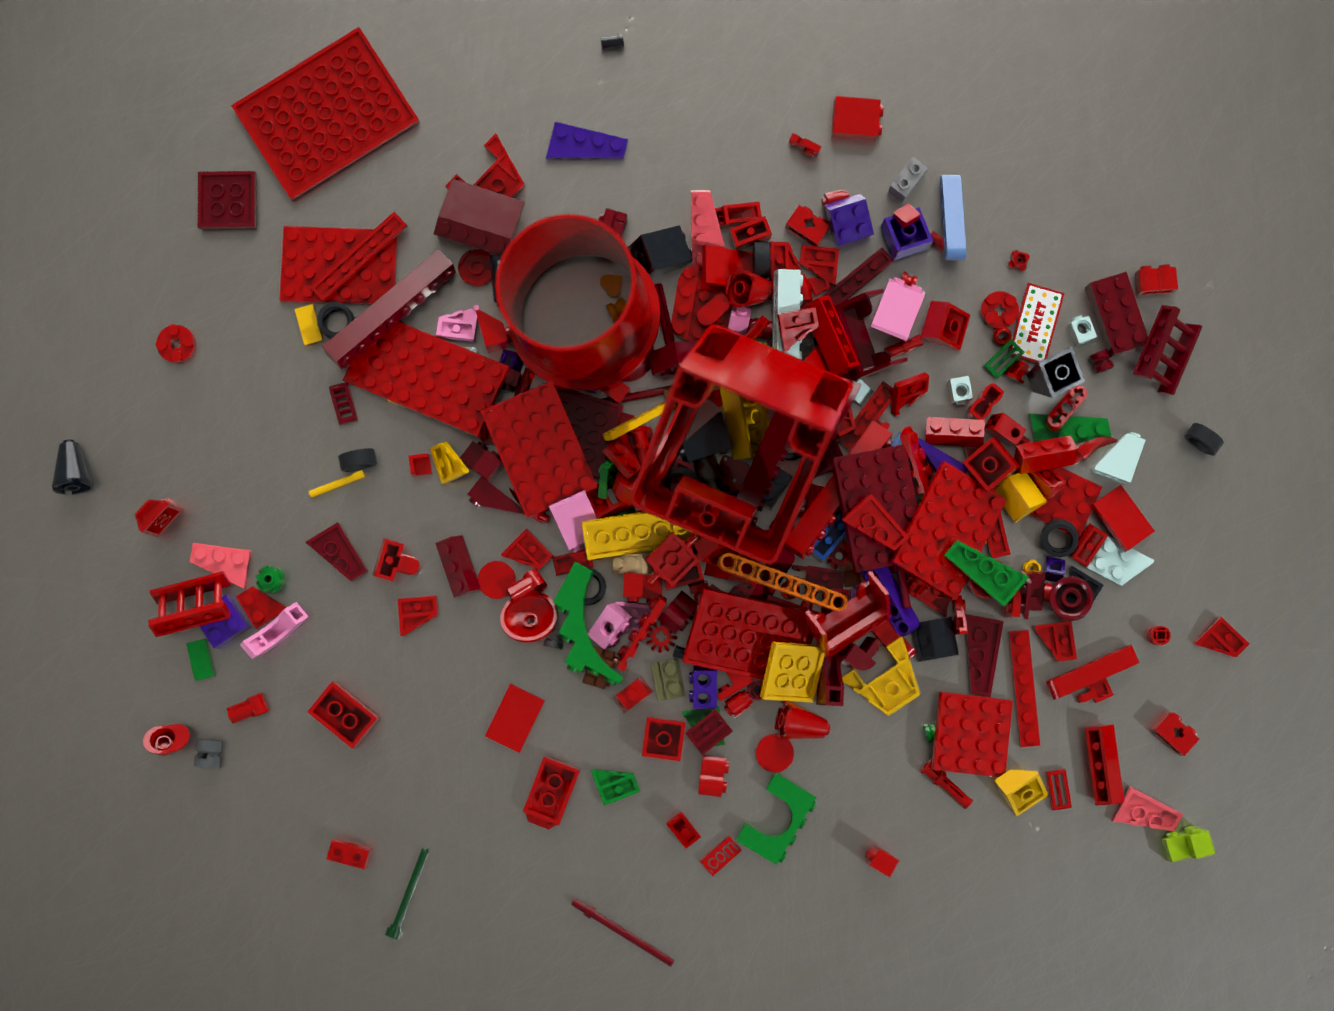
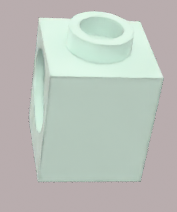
M1082 315L1071 319L1072 322L1067 325L1075 347L1092 341L1097 337L1089 316L1084 318ZM1078 325L1085 328V334L1078 331Z
M969 376L950 379L947 382L951 404L957 403V406L968 405V401L973 399ZM956 388H962L965 391V395L962 397L958 396Z

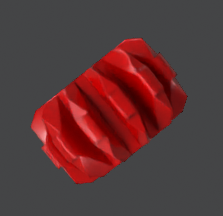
M655 621L653 625L656 629L648 627L652 634H647L646 637H652V640L647 641L646 644L654 643L651 648L652 651L655 650L656 646H659L658 652L662 653V646H664L668 652V643L673 647L675 646V643L671 642L670 639L676 640L678 637L671 636V633L674 632L669 631L668 627H663L664 624L660 622V627H658ZM659 631H663V634L667 635V639H663L664 642H659V639L655 637L656 634H659Z

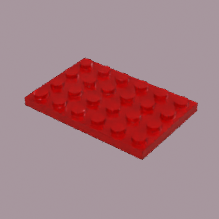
M283 226L279 301L323 303L310 287L374 229ZM398 236L323 304L338 302L351 305H372L396 285Z
M552 380L480 411L526 518L550 508V505L584 490L588 492L598 487Z
M941 461L905 532L909 538L897 548L890 562L948 598L957 600L968 576L943 555L957 540L981 552L1006 499L992 490L987 492L978 481L948 462Z
M703 587L682 661L691 665L764 680L772 641L806 644L810 632L805 613L807 610Z

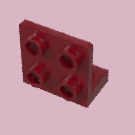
M1021 571L1022 574L1029 576L1021 588L1020 613L1024 619H1029V610L1042 611L1045 585L1044 572Z

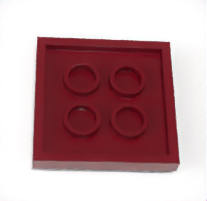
M198 172V228H256V172Z

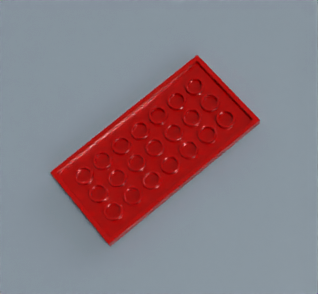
M398 321L394 328L387 330L378 341L368 346L364 353L359 354L353 359L344 375L343 381L466 433L480 437L485 426V421L480 411L494 405L510 367Z

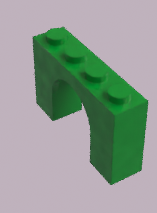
M774 773L765 789L785 801L791 811L789 826L780 834L766 835L745 823L735 840L777 865L778 862L782 863L787 855L785 852L788 845H793L797 838L795 835L798 828H803L807 821L805 818L808 811H813L817 802L815 801V796L779 774Z

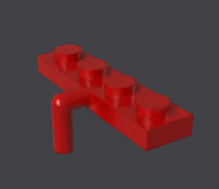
M884 381L880 384L854 419L856 430L842 436L838 441L840 445L851 451L873 421L885 429H889V423H882L878 419L892 402L893 388Z

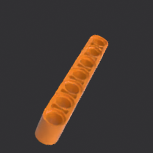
M732 553L723 554L718 559V566L721 570L831 611H843L847 607V598L843 594ZM725 557H729L732 560L730 568L723 565ZM744 563L748 564L751 568L750 573L747 575L741 571V566ZM762 570L767 571L769 574L767 581L760 579L759 575ZM780 577H784L787 580L785 588H781L778 585ZM798 584L805 586V592L802 595L798 594L796 590ZM818 590L824 595L821 601L815 599V593ZM836 597L842 601V605L839 608L833 605V600Z

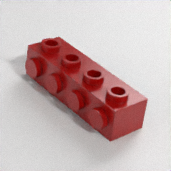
M830 295L818 297L803 306V309L816 307L818 327L812 333L818 342L820 352L825 358L828 370L833 374L842 375L859 366L860 363Z
M1114 724L1086 727L1085 734L1095 806L1114 805L1125 802Z

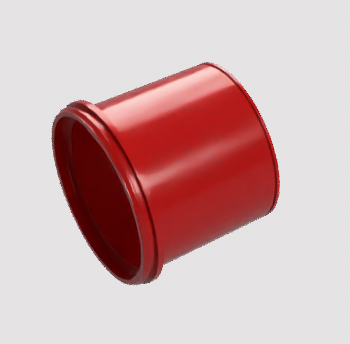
M561 214L550 216L522 230L510 242L503 253L496 273L497 302L504 319L509 325L511 339L518 355L535 375L545 382L552 380L554 386L563 389L588 391L605 388L623 380L643 363L650 353L659 331L661 317L659 297L650 275L631 256L624 241L609 226L594 218L583 215ZM576 256H598L618 263L632 274L631 292L623 313L614 325L599 337L576 346L555 347L539 343L524 335L522 314L527 294L537 278L554 264Z

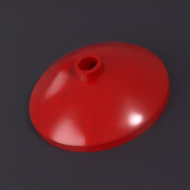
M541 592L538 594L532 593L516 603L509 599L502 608L500 622L503 631L511 639L524 643L535 642L545 638L553 631L558 621V610L555 609L556 605L548 595Z

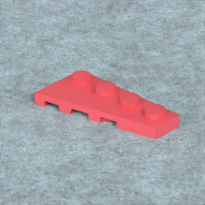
M710 190L691 191L692 266L702 267V246L711 245L725 248Z

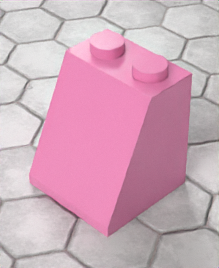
M896 277L894 279L889 278L873 316L871 327L907 341L925 292L922 291L923 288L912 284L911 287L905 285V281Z
M585 490L549 506L569 551L573 550L574 553L585 548L581 522L597 519Z

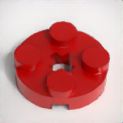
M996 291L984 299L980 307V315L982 320L992 329L1000 326L1008 328L1018 318L1019 305L1015 296L1004 291ZM998 306H1002V309H1004L1001 315H998V312L995 311V308H998Z
M175 324L169 325L159 333L155 345L161 357L171 363L189 360L196 350L193 333L186 327ZM179 339V340H180V341H179V344H180L181 346H180L179 348H178V347H175V348L173 349V348H172V346H173L172 342H173L174 340L176 341V340Z

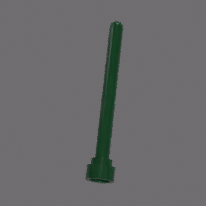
M426 847L421 849L395 920L390 927H387L385 935L390 938L400 940L402 934V927L400 926L429 853Z

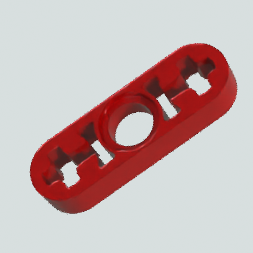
M1081 385L1071 388L1050 412L1046 419V426L1050 430L1057 431L1062 428L1087 397L1086 388ZM1080 392L1081 395L1074 402L1072 399L1075 393ZM1062 404H1069L1072 410L1065 412L1061 406ZM1059 414L1061 417L1058 420V423H1052V420H1054Z

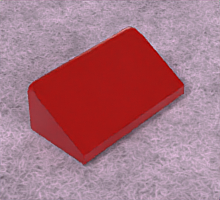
M1053 469L1027 473L1037 488L1048 498L1053 497L1066 484V481Z
M1089 523L1078 539L1076 549L1069 556L1088 567L1109 535Z

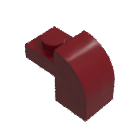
M867 636L860 647L852 643L839 651L835 658L848 668L862 671L868 670L876 664L872 657L878 652L882 642L877 638Z

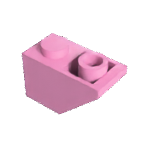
M753 305L743 308L733 306L728 329L745 335Z

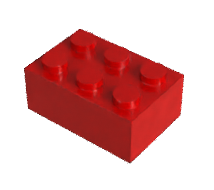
M332 681L307 711L352 749H355L380 719L378 715L336 681Z

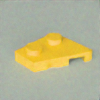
M441 442L430 448L441 484L449 483L469 473L468 468L448 442Z

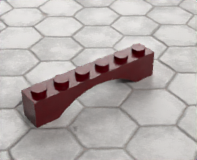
M828 588L843 594L847 601H849L848 589ZM838 597L833 600V605L836 608L842 605V601ZM823 607L821 610V612L824 613V615H827L830 612H832L831 610ZM838 653L831 657L824 656L817 686L816 705L843 706L844 683L842 680L841 664L835 658Z

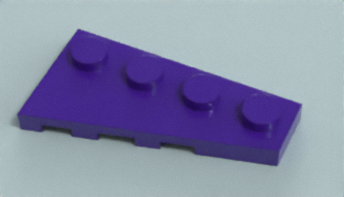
M555 122L546 159H624L628 139Z

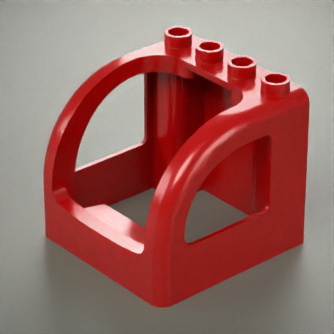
M710 325L679 365L630 496L631 503L639 510L761 563L772 564L776 562L806 499L854 385L843 377L725 327ZM716 385L796 419L789 436V444L796 453L803 455L769 530L750 526L757 506L685 475L677 485L675 492L663 486L667 474L679 456L682 443L686 441L700 406L705 402ZM677 401L679 402V404L671 420V423L665 433V436L661 442L664 431L671 416L672 410L674 408L675 402Z

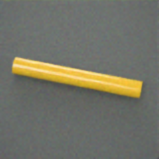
M363 470L310 490V497H316L365 477Z

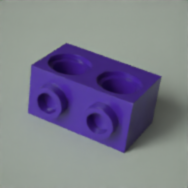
M693 666V672H689V683L693 684V690H689V702H693L694 709H717V670ZM705 674L708 676V679L700 681L698 677ZM706 693L708 697L706 699H699L698 695Z

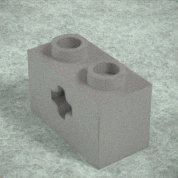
M913 156L891 184L888 192L903 203L925 175L928 167Z

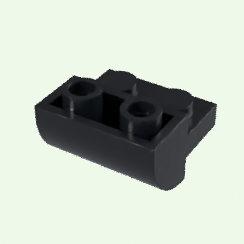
M952 617L919 622V627L913 631L918 662L959 655Z

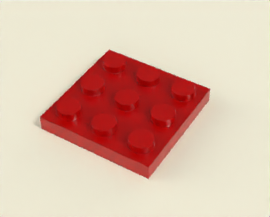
M1062 467L1054 468L1053 470L1066 481V484L1051 498H1048L1041 492L1047 503L1028 514V516L1045 524L1051 520L1065 519L1076 527L1079 539L1093 508L1091 505L1097 501L1102 486ZM1055 528L1070 535L1068 530L1064 528Z

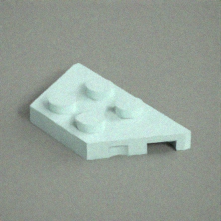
M1108 536L1086 569L1118 586H1122L1150 566L1154 560L1132 548L1124 552L1118 542Z

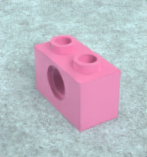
M617 603L608 604L588 632V635L603 649L613 648L619 643L620 635L630 627L629 622L633 617ZM610 623L613 625V631L610 630Z

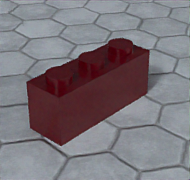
M463 535L451 536L436 542L435 544L454 598L480 590L481 587Z

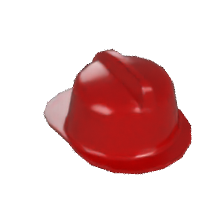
M182 724L153 727L145 733L143 746L147 751L158 756H168L182 749L188 743L190 733L188 728Z

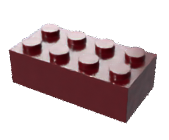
M1127 272L1090 282L1085 288L1105 349H1108L1109 358L1144 348L1148 335Z

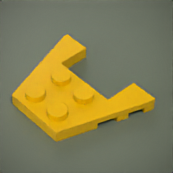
M902 636L887 645V649L898 662L896 665L867 684L856 669H852L842 676L844 684L849 685L856 693H860L871 704L888 716L921 694Z

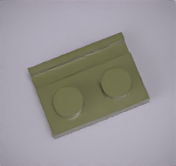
M678 658L651 663L658 701L685 696Z

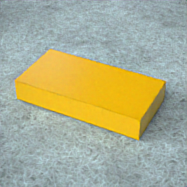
M310 304L294 309L304 345L308 346L324 341L317 325L314 305Z

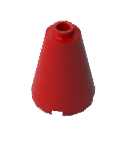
M737 269L727 279L725 292L729 296V303L734 307L743 308L773 300V282L748 270Z
M789 701L781 703L784 706L778 709L774 729L778 730V735L775 734L777 739H823L826 735H829L830 724H828L827 719Z

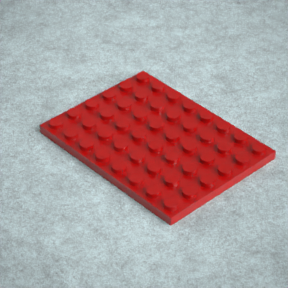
M360 27L352 30L231 105L291 200L296 199L420 122Z

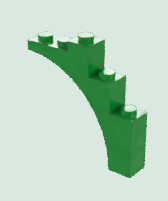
M575 562L553 601L557 605L556 610L564 614L567 611L569 612L558 632L562 635L561 639L570 644L572 641L575 642L564 663L568 665V670L576 674L578 671L583 673L587 666L589 667L588 672L596 676L599 673L606 676L605 681L614 686L616 682L621 685L624 677L612 670L600 658L591 643L586 629L584 601L593 571Z

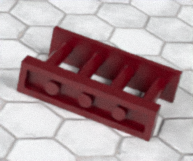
M1161 305L1133 372V375L1137 378L1155 379L1160 383L1157 392L1168 395L1175 394L1203 327L1197 324H1184L1177 319L1180 309L1176 306ZM1174 326L1182 331L1179 341L1170 336ZM1166 344L1175 349L1171 359L1163 354ZM1159 360L1168 366L1164 376L1156 371Z

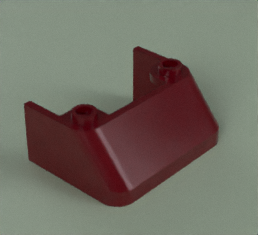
M883 289L864 292L834 306L860 363L859 366L844 374L846 378L851 380H857L908 361L907 357L891 361L890 356L886 352L875 353L863 318L869 316L872 312L870 298L884 293Z
M783 547L777 561L772 564H765V566L787 574L794 563L795 555ZM765 570L760 572V579L767 581L769 578L768 572ZM784 577L779 578L778 585H780ZM755 583V586L752 585L750 589L743 585H736L729 593L765 601L767 594L773 595L776 590ZM713 584L709 587V589L722 591Z

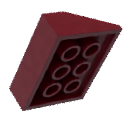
M452 179L433 234L502 256L510 242L515 238L525 201Z

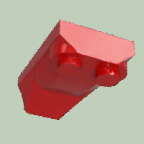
M163 498L162 500L148 499L135 513L138 530L144 534L158 537L183 508L170 498Z
M543 757L523 809L528 822L548 830L556 825H560L580 769L551 757Z

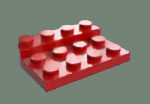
M700 266L685 268L678 279L671 326L675 335L684 342H698L708 329V327L702 326L698 322L697 315L699 310L715 295H726L725 287L702 284V268ZM731 304L729 310L713 325H719L728 329Z

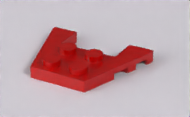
M495 133L484 144V148L497 160L473 185L514 198L525 184L498 135ZM457 174L452 178L458 181L465 182ZM452 179L445 185L447 190L449 189Z

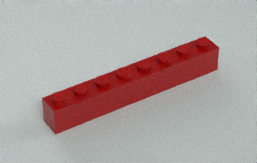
M873 421L848 455L890 447L893 443L892 433ZM834 474L790 532L784 547L801 559L813 553L817 540L821 541L824 538L826 528L829 525L832 526L838 518L836 515L841 510Z

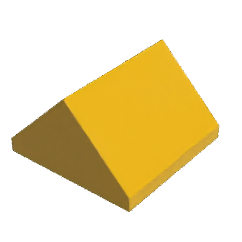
M1017 473L1007 477L995 490L998 495L1006 499L1003 507L1014 523L1047 503V500L1027 473Z

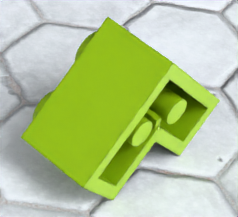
M1186 827L1184 832H1168L1166 837L1161 838L1167 861L1170 862L1190 857L1199 859L1216 854L1209 831L1201 827Z

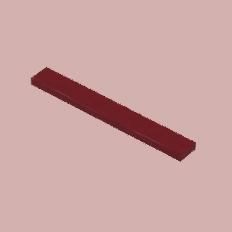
M881 247L823 296L830 295L834 306L850 299L894 263V260ZM772 338L766 342L770 347H772Z

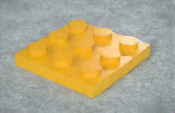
M772 641L760 697L763 700L814 703L825 656L820 646Z

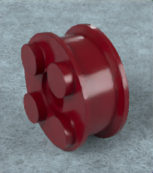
M1078 577L1062 578L1051 589L1050 608L1062 620H1080L1088 614L1092 607L1093 592L1090 586ZM1073 594L1077 601L1072 604L1068 603L1066 596Z

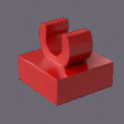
M1017 360L1003 375L1007 379L1024 383L1022 377L1024 374H1028L1030 366L1026 362Z
M707 580L688 585L690 594H694L696 602H699L698 594L702 592V588H709Z

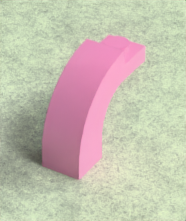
M296 602L284 609L265 628L244 640L240 646L253 660L259 655L267 653L287 638L308 618V615Z

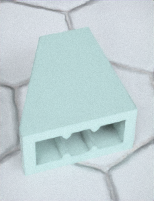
M1134 432L1123 435L1091 468L1090 472L1125 485L1131 483L1146 440Z

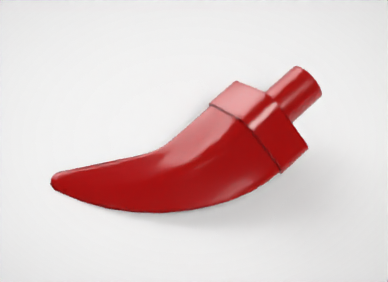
M1099 437L1087 441L1078 447L1075 464L1082 459L1086 461L1100 447L1116 443L1118 440L1111 437Z
M509 488L511 494L518 502V504L521 506L516 493L511 488ZM545 510L532 516L538 522L544 521L549 523L551 520V516L545 514Z

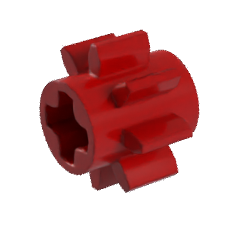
M911 574L906 578L908 593L911 596L916 597L919 594L922 597L928 590L924 582Z

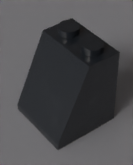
M680 225L642 234L628 246L631 256L645 268L651 279L686 267L693 261L692 252L688 248L685 234Z
M1073 346L1037 362L1027 374L1032 391L1051 398L1085 382Z
M722 412L716 413L682 443V449H680L682 461L693 465L732 452L733 448Z

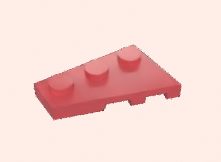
M198 543L192 544L191 563L213 574L224 571L231 583L246 589L251 551Z
M1130 786L1124 796L1125 802L1120 803L1112 821L1174 832L1183 814Z

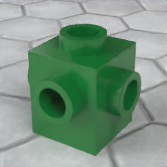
M267 565L258 571L259 574L255 576L258 580L256 585L261 592L265 591V593L275 594L286 584L283 579L285 578L284 573L280 568L274 566L269 567ZM271 576L272 580L268 583L266 578Z

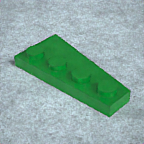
M1028 414L1034 442L1071 436L1074 443L1079 444L1099 437H1112L1108 418L1071 416L1061 429L1053 431L1046 426L1047 414ZM1058 415L1054 420H1052V423H1058V420L1061 416Z
M958 540L943 555L1003 607L1029 578V576L980 553Z

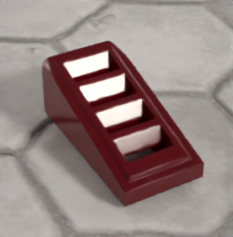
M344 382L329 386L339 425L358 421L349 384ZM345 389V393L336 395V391ZM345 397H347V399H348V400L342 401V402H338V400H337V399H341V398H345ZM346 405L350 406V408L340 410L339 408ZM349 412L352 413L351 416H347V417H343V418H342V416H341V414H345V413H349Z

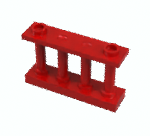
M222 571L150 590V595L158 605V617L148 620V626L155 637L230 619L231 612L225 602L222 601V588L231 586V582L225 572ZM214 590V603L203 606V593ZM195 595V608L185 610V598ZM177 600V612L166 615V603Z

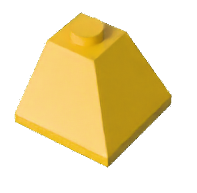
M1009 770L994 780L1016 817L1049 796L1037 771Z

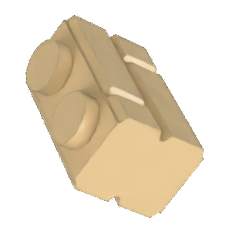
M648 554L612 556V574L638 573L652 575L654 571L652 566L645 560Z

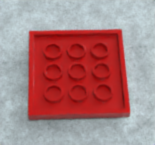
M939 692L931 770L1000 777L1005 774L1013 700Z

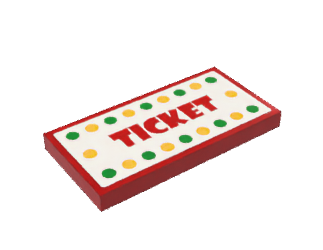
M1027 283L1012 336L1014 342L1025 351L1019 359L1036 364L1047 358L1065 293ZM1012 344L1010 345L1008 352L1014 347ZM1016 350L1010 357H1015L1019 351Z

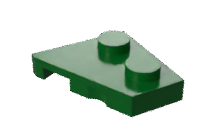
M591 770L604 806L640 792L634 773Z

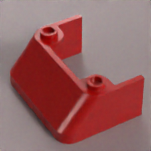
M872 571L868 572V582H862L857 587L856 596L848 601L847 607L843 611H832L827 615H824L822 612L811 614L809 610L805 612L807 624L827 657L835 655L890 618L889 593Z

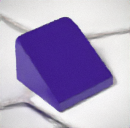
M503 349L499 362L508 365L510 369L521 372L524 362L518 353Z
M1047 556L1043 571L1045 573V580L1057 582L1064 578L1065 560Z

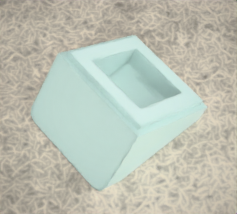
M859 379L857 383L862 384L854 401L862 407L874 391L863 380Z

